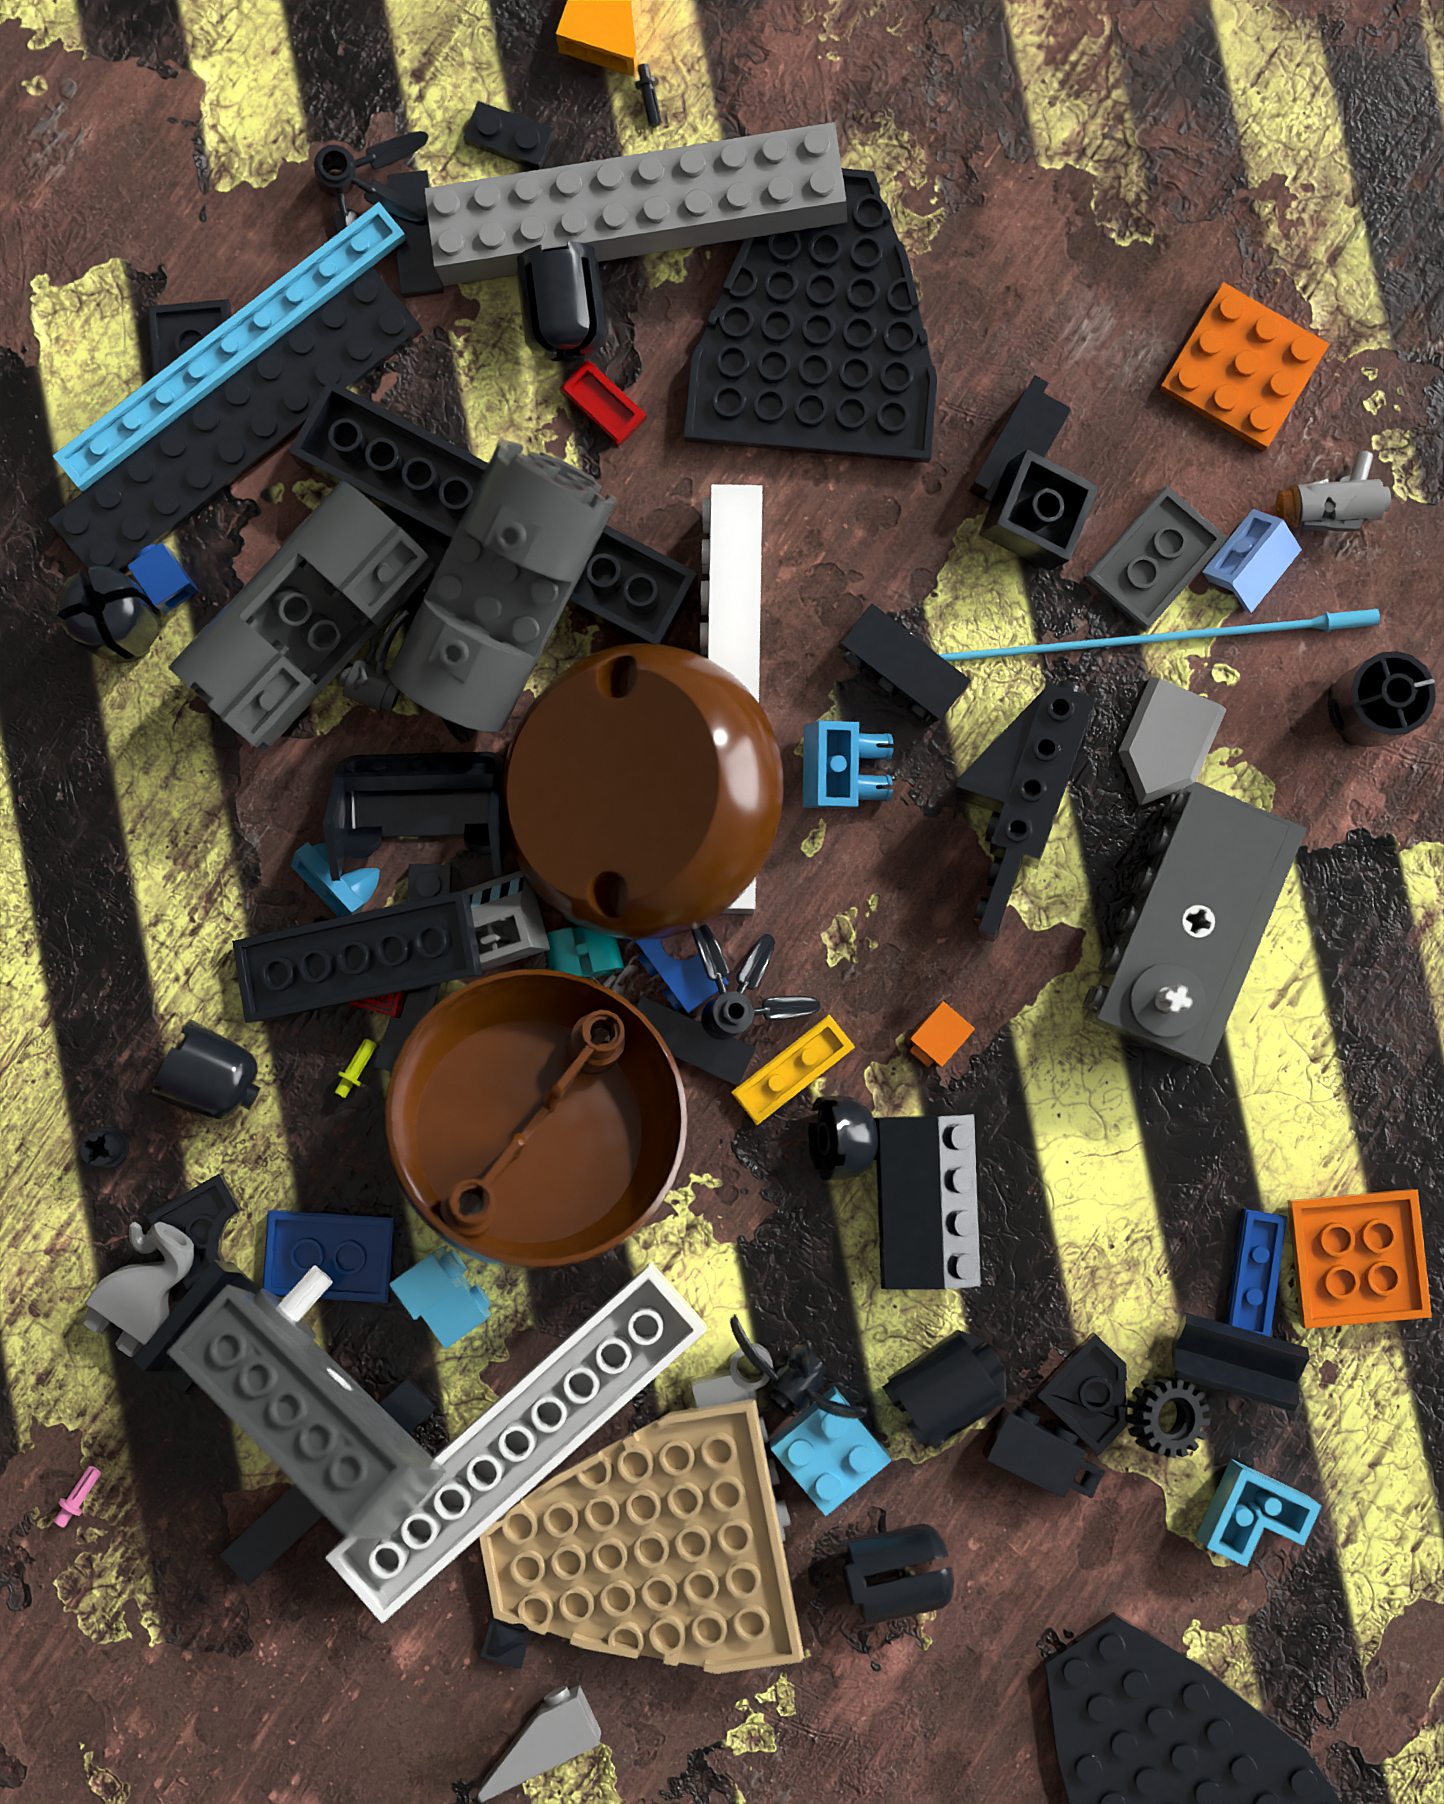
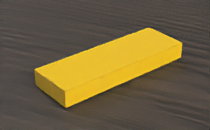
M828 1015L731 1093L755 1124L758 1125L853 1050L855 1046L833 1018Z

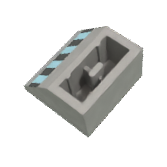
M522 871L463 890L469 891L482 972L550 950L535 891Z

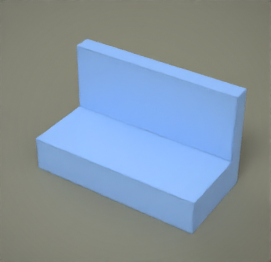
M1252 509L1202 572L1209 582L1233 591L1243 608L1252 613L1302 549L1283 519Z

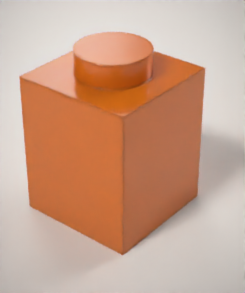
M941 1001L907 1038L914 1045L909 1052L926 1067H929L932 1063L938 1067H943L975 1028L944 1001Z

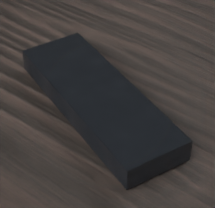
M428 170L387 175L388 187L415 203L426 214L425 219L418 223L392 215V219L405 233L407 239L396 247L401 294L403 298L444 293L443 283L434 267L425 195V188L431 187Z
M641 996L636 1009L659 1032L672 1056L739 1086L756 1049L755 1047L733 1037L727 1040L714 1039L706 1033L701 1022Z

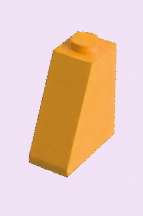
M567 0L556 32L559 53L636 77L638 65L631 0Z

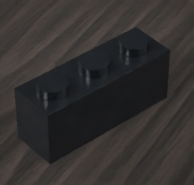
M873 603L865 610L838 646L844 652L841 658L848 665L859 672L865 668L877 677L874 684L893 698L896 694H899L910 703L907 710L925 723L929 719L934 722L940 721L971 681Z

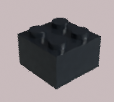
M1027 449L1007 462L978 535L1050 571L1070 561L1099 486Z

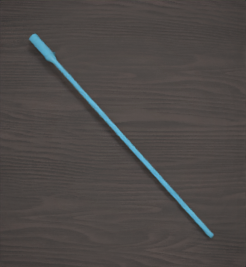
M1378 609L1338 613L1324 612L1323 615L1308 620L938 655L949 662L1311 627L1329 632L1334 629L1377 626L1380 622V615Z

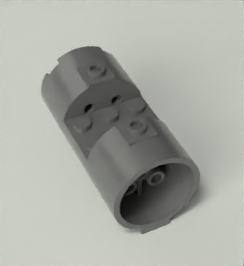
M500 440L389 670V678L393 684L419 705L452 722L485 732H500L505 728L617 503V499L613 495L607 493L605 498L598 494L602 486L594 481L592 476L559 458H553L542 452L540 454L529 452L528 455L522 454L521 452L524 447L519 443L508 440Z
M341 480L228 604H225L170 663L168 668L188 688L194 689L195 693L226 723L253 746L259 747L265 753L369 639L436 569V566L428 558L429 556L399 526L346 481Z

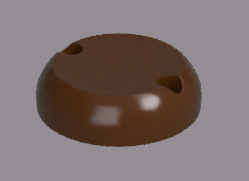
M636 643L598 651L576 662L555 677L535 698L518 724L508 749L502 780V813L505 831L513 855L534 891L549 907L565 919L596 933L613 938L631 940L664 939L684 934L708 923L739 899L754 881L766 861L776 836L783 799V770L778 744L771 724L762 707L748 688L732 673L705 657L688 650L659 644Z
M544 969L514 970L494 974L460 988L433 1007L418 1023L398 1056L388 1084L384 1109L385 1140L390 1163L405 1197L424 1223L444 1241L461 1252L485 1263L509 1269L551 1270L581 1264L609 1252L636 1233L658 1209L670 1190L681 1164L687 1131L686 1097L679 1070L666 1043L649 1020L626 999L601 984L570 973ZM593 1028H601L598 1031V1033L594 1036V1038L591 1040L592 1037L590 1034V1030ZM609 1035L610 1042L602 1044L605 1038ZM467 1194L472 1195L459 1211V1198ZM481 1202V1211L476 1214H471L475 1207L478 1205V1203Z

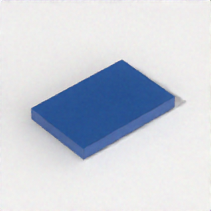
M268 1210L262 1289L271 1292L275 1296L286 1297L315 1265L333 1281L319 1299L390 1302L391 1286L389 1284L392 1279L396 1217Z

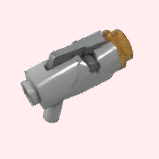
M1358 451L1351 475L1343 477L1339 482H1329V479H1324L1308 484L1289 485L1286 490H1279L1276 496L1277 518L1283 519L1285 523H1288L1290 527H1301L1302 530L1356 532L1362 522L1380 520L1384 512L1390 510L1391 492L1388 486H1383L1380 479L1367 480L1373 454L1368 451Z

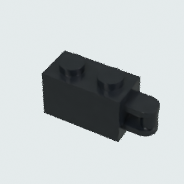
M1017 1405L1015 1412L1003 1406L982 1451L986 1460L1062 1498H1065L1069 1488L1093 1498L1105 1470L1084 1459L1086 1450L1077 1443L1079 1436L1057 1424L1053 1430L1038 1424L1041 1417ZM1079 1466L1086 1469L1080 1483L1073 1480Z

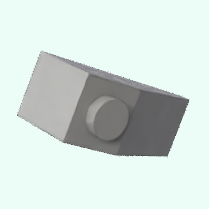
M580 1685L568 1690L567 1686H562L544 1697L545 1702L541 1703L483 1779L478 1793L481 1802L599 1745L601 1729Z

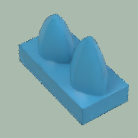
M308 842L295 851L291 867L338 917L361 913L363 905L373 895L379 880L380 870L378 868H363L341 876L340 881H331L326 842L313 847Z

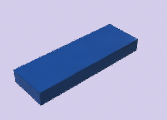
M1242 1208L1226 1324L1270 1336L1287 1216Z

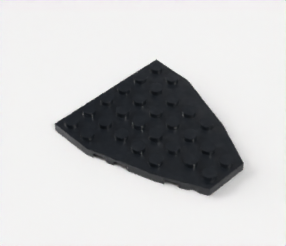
M842 168L847 202L846 223L744 239L724 283L723 292L715 309L711 312L705 332L692 355L684 434L685 441L930 463L938 377L928 348L929 340L919 311V300L908 255L903 242L899 241L892 224V215L887 203L882 199L880 194L881 188L874 171Z
M1112 1612L1043 1659L1049 1690V1708L1053 1721L1055 1754L1069 1804H1343L1302 1743L1277 1726L1263 1712L1258 1711L1197 1660L1173 1649L1151 1633L1137 1628L1130 1621L1115 1612Z

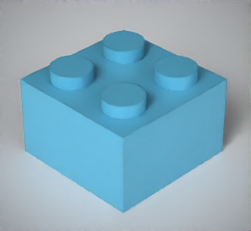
M835 1386L822 1395L826 1399L850 1405ZM816 1402L770 1439V1448L825 1516L892 1461L888 1450L861 1418L846 1419L828 1414L820 1410Z

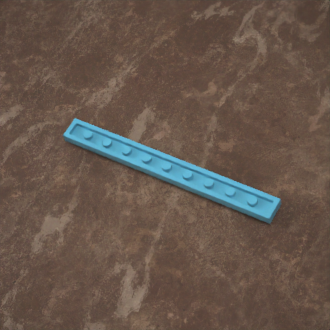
M378 202L60 449L53 457L75 485L83 492L407 240L405 233Z

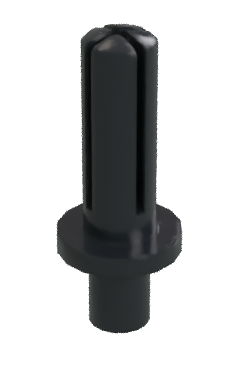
M648 63L639 64L637 70L640 80L635 82V89L641 90L648 125L650 127H657L662 124L655 86L659 84L658 78L651 77Z

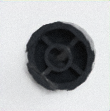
M817 1097L811 1111H818L817 1123H809L808 1127L809 1150L815 1169L824 1170L825 1174L820 1176L822 1180H841L857 1177L868 1169L877 1153L878 1130L874 1116L861 1101L852 1097Z

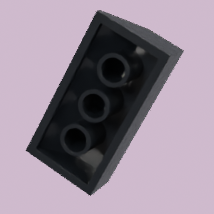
M938 1114L876 1117L875 1121L878 1130L876 1167L881 1289L946 1290L981 1286L974 1115Z

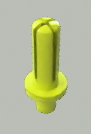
M365 1038L345 1073L338 1072L337 1075L342 1077V1080L335 1090L336 1094L346 1098L353 1084L361 1085V1082L357 1079L377 1047L375 1042Z

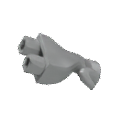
M132 1222L129 1226V1238L132 1247L136 1251L143 1254H151L159 1250L164 1256V1261L131 1264L114 1271L98 1283L85 1302L89 1308L84 1317L83 1324L100 1334L105 1332L112 1322L124 1331L115 1344L119 1350L129 1357L136 1355L169 1316V1293L173 1286L187 1275L193 1264L194 1244L191 1239L174 1226L163 1222L152 1225L146 1235H143L142 1228L138 1223Z

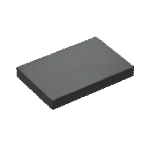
M1165 485L1083 579L1140 629L1146 632L1228 540V537L1170 487Z

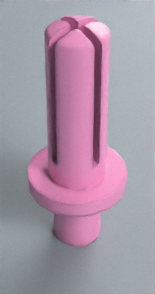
M88 1466L67 1500L62 1498L59 1500L58 1504L62 1509L54 1519L57 1525L65 1527L73 1514L76 1516L81 1515L82 1510L79 1507L100 1477L101 1472L94 1466Z

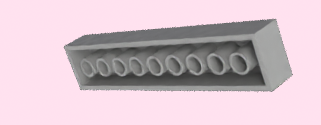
M835 122L425 188L434 267L444 286L517 275V256L525 250L540 244L542 252L568 249L567 241L585 243L594 248L595 257L600 262L847 222V202Z

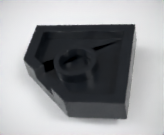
M1092 1332L1035 1394L1098 1455L1128 1425L1125 1419V1414H1128L1125 1383L1127 1381L1126 1363Z

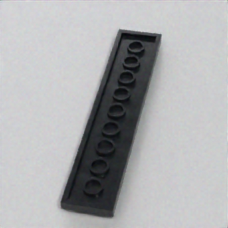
M373 267L369 268L48 519L49 522L87 568L89 566L104 565L117 568L123 572L128 568L127 565L136 560L135 555L141 549L152 544L157 545L301 430L328 379L351 390L423 332L422 327Z

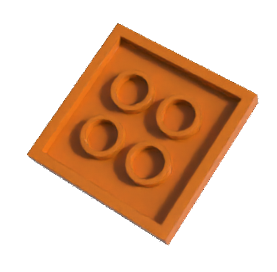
M1223 282L1160 386L1159 391L1265 452L1328 348L1329 343Z
M1405 1189L1287 1200L1300 1324L1302 1328L1309 1329L1432 1317L1418 1190Z

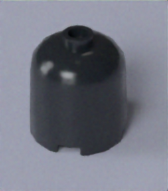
M192 1019L189 1020L181 1031L185 1034V1037L179 1049L171 1047L155 1078L154 1084L157 1086L153 1088L150 1095L215 1123L226 1122L233 1118L241 1107L250 1110L261 1090V1087L254 1084L258 1074V1063L254 1055L247 1049Z

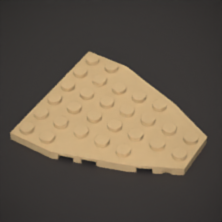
M755 1399L671 1412L555 1474L507 1510L479 1536L493 1615L496 1619L511 1624H524L529 1630L543 1635L546 1632H550L571 1639L570 1644L584 1649L631 1658H638L639 1655L664 1659L663 1664L677 1666L679 1662L704 1667L705 1672L716 1674L797 1663L803 1660L804 1654Z

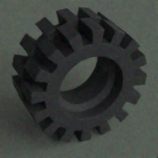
M1157 1375L1153 1376V1380L1146 1378L1141 1381L1144 1389L1135 1387L1131 1393L1137 1399L1136 1401L1128 1400L1126 1407L1133 1409V1414H1125L1126 1422L1134 1424L1133 1427L1128 1429L1130 1436L1137 1438L1135 1443L1139 1447L1146 1448L1145 1450L1169 1458H1176V1455L1185 1457L1189 1455L1187 1449L1192 1451L1198 1449L1200 1446L1195 1439L1204 1440L1207 1433L1201 1431L1202 1425L1209 1426L1210 1418L1202 1416L1203 1412L1209 1411L1208 1403L1200 1402L1205 1397L1203 1393L1195 1390L1196 1386L1190 1382L1168 1376ZM1172 1400L1177 1410L1176 1421L1170 1431L1163 1433L1158 1424L1159 1412L1166 1401Z

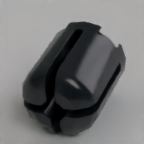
M567 241L568 249L542 252L540 244L525 250L517 256L518 267L516 273L525 343L533 355L554 362H572L583 359L604 346L608 332L599 263L595 257L594 248L585 243Z
M104 565L89 566L90 577L80 570L68 577L59 590L56 612L57 616L64 620L60 626L69 638L99 658L118 664L134 662L151 651L149 648L156 640L159 627L162 628L160 610L153 605L142 587L117 568Z
M921 1523L838 1542V1548L847 1547L849 1565L841 1567L850 1605H859L864 1623L856 1624L858 1630L940 1610L950 1603L954 1592L952 1567L866 1586L864 1577L888 1572V1570L949 1556L943 1538L931 1525Z

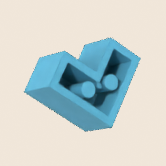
M442 1246L389 1285L415 1320L421 1315L442 1346L447 1349L491 1315L487 1308L491 1305V1301L478 1284L472 1287L463 1275L467 1268L459 1255L453 1249L447 1252L444 1246Z
M1230 1459L1196 1537L1208 1549L1247 1567L1264 1527L1304 1546L1321 1505L1308 1495Z

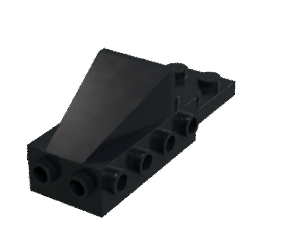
M1060 680L1057 681L1056 685L1047 682L1040 694L958 778L956 784L957 800L993 811L985 833V841L990 842V854L995 855L987 879V886L993 887L989 899L981 896L973 919V925L979 927V938L991 942L995 941L1021 865L1038 869L1096 698L1080 693L1081 688L1075 684Z

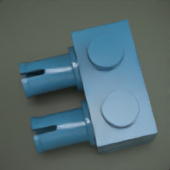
M816 721L805 724L803 808L844 809L858 807V800L890 801L893 790L876 789V787L892 786L891 776L859 775V758L890 760L893 748H880L876 745L885 746L886 744H893L892 735L890 733H859V722Z

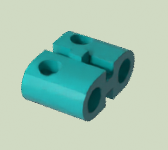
M569 927L546 934L550 950L546 951L549 970L566 972L584 978H600L624 970L618 938L596 933L583 927L575 929Z

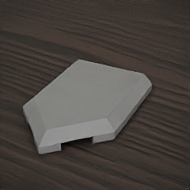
M1149 678L1117 752L1123 768L1125 767L1139 806L1177 792L1180 788L1183 789L1196 782L1225 715L1226 708L1163 679Z

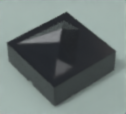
M492 1615L480 1657L521 1669L532 1631L524 1624H511L496 1619Z

